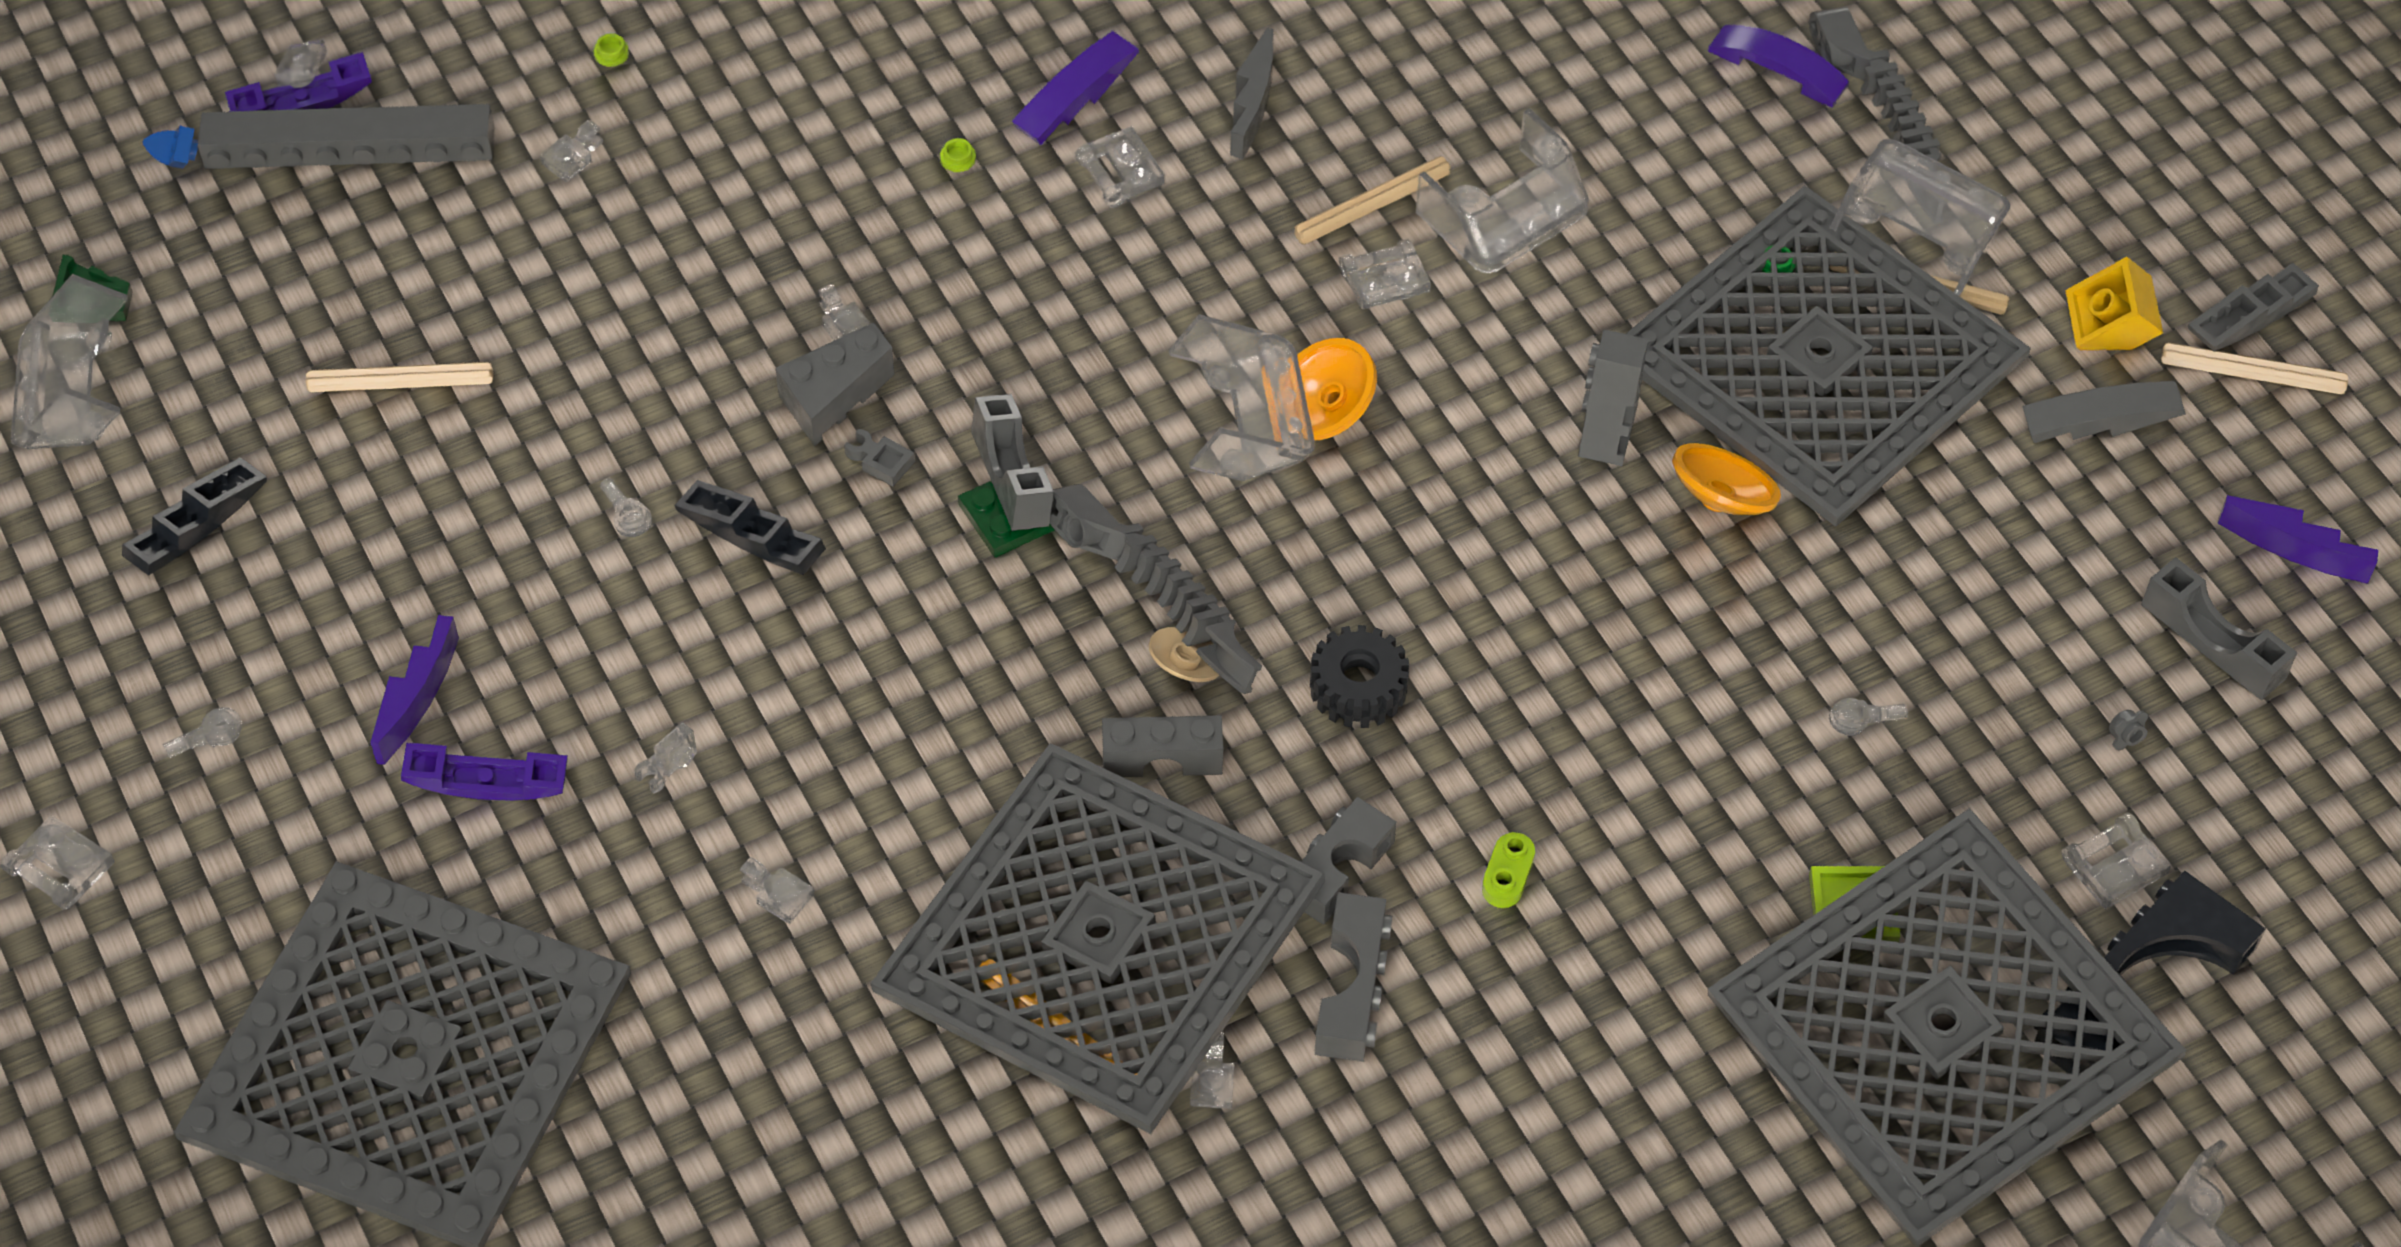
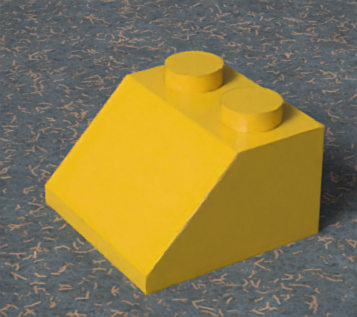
M2128 257L2119 260L2065 290L2076 348L2080 351L2133 350L2163 334L2152 276Z

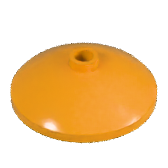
M1346 338L1325 339L1305 348L1286 366L1275 389L1274 409L1281 425L1295 437L1312 441L1327 439L1348 429L1363 415L1374 396L1377 385V370L1373 358L1359 343Z
M1689 443L1679 446L1673 456L1672 463L1678 478L1695 498L1701 501L1706 508L1714 512H1724L1733 515L1763 514L1775 509L1781 498L1778 485L1765 471L1749 460L1728 450L1707 444Z

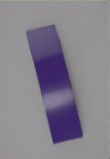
M1724 25L1708 47V52L1738 66L1746 58L1803 84L1802 95L1833 108L1849 84V80L1823 57L1800 43L1768 30L1745 25Z
M360 52L329 61L331 71L265 91H262L260 83L257 82L226 91L225 96L230 112L328 109L360 92L372 82L364 54Z
M406 743L401 781L437 793L464 798L511 801L539 799L563 793L568 755L527 752L526 760L450 755L447 754V746Z

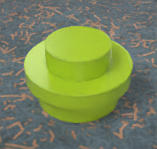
M613 33L605 34L597 40L594 46V57L601 65L617 66L627 60L629 47L621 36Z
M955 138L949 140L940 152L942 166L952 172L966 171L976 161L974 148L964 139Z

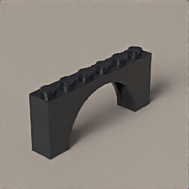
M2184 871L2174 882L2170 879L2164 882L2155 895L2157 901L2151 907L2145 904L2139 909L2131 921L2133 927L2127 933L2120 930L2114 936L2107 947L2109 953L2104 959L2120 976L2129 968L2142 961L2171 955L2202 959L2234 975L2257 949L2266 928L2187 871ZM2069 986L2065 989L2066 991H2072ZM2059 1002L2061 1004L2054 1011V1017L2078 1019L2079 1004ZM2086 1006L2084 1020L2100 1022ZM2048 1009L2042 1015L2048 1016ZM2034 1026V1029L2038 1031L2034 1042L2045 1043L2046 1028ZM2053 1029L2051 1044L2075 1047L2077 1032ZM2083 1032L2081 1048L2105 1051L2107 1035ZM2114 1037L2112 1051L2120 1046ZM2050 1056V1061L2066 1073L2072 1074L2074 1059ZM2080 1060L2079 1074L2096 1062Z

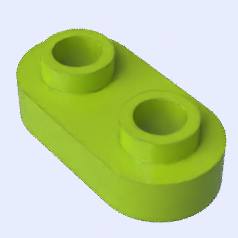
M1517 832L1507 833L1501 836L1495 844L1482 885V894L1485 900L1495 907H1511L1518 903L1522 897L1535 856L1534 843L1526 835ZM1509 848H1518L1521 851L1512 852ZM1503 879L1508 881L1509 884L1501 885L1497 881Z

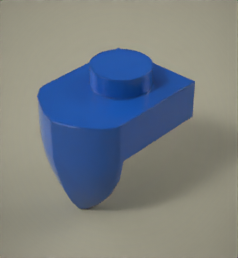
M181 125L176 131L165 130L156 132L142 141L146 150L156 160L165 165L183 169L188 164V160H195L198 149V140L193 139L195 129Z

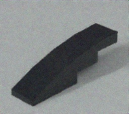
M240 457L182 489V500L152 516L151 529L122 544V556L149 576L210 535L267 482V476Z
M699 480L674 505L679 513L720 538L772 564L804 575L826 550L821 538L792 529L788 518L759 509L754 498Z

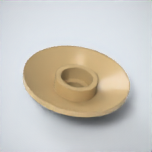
M1176 627L1163 628L1152 635L1149 641V652L1154 661L1168 673L1193 682H1207L1219 676L1196 653L1198 648L1212 645L1211 641L1187 647L1182 642L1187 632L1180 633Z

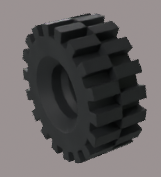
M1358 625L1357 632H1351L1350 626L1341 628L1340 636H1337L1332 631L1327 634L1326 643L1321 640L1317 644L1316 653L1313 652L1311 658V697L1313 702L1318 701L1317 709L1322 714L1329 710V720L1336 723L1340 717L1344 719L1345 727L1352 728L1353 721L1360 722L1361 728H1369L1370 720H1375L1377 726L1385 723L1386 713L1393 718L1398 712V706H1403L1408 688L1409 660L1405 658L1403 646L1396 647V638L1391 634L1384 639L1382 638L1383 630L1375 627L1373 633L1366 632V625ZM1353 667H1364L1371 670L1375 677L1369 681L1356 682L1348 679L1344 672Z

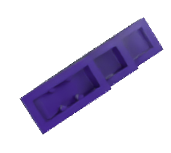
M1112 30L1083 51L1050 80L1012 120V123L1036 143L1042 145L1062 121L1068 125L1088 101L1095 104L1140 52L1139 49Z
M2229 495L2226 496L2218 518L2219 525L2250 543L2289 561L2329 575L2368 584L2378 562V549L2340 542L2341 530L2303 523L2304 510Z
M438 615L429 647L413 646L405 678L389 676L370 742L377 764L385 765L411 735L432 704L448 672L459 640L453 616Z

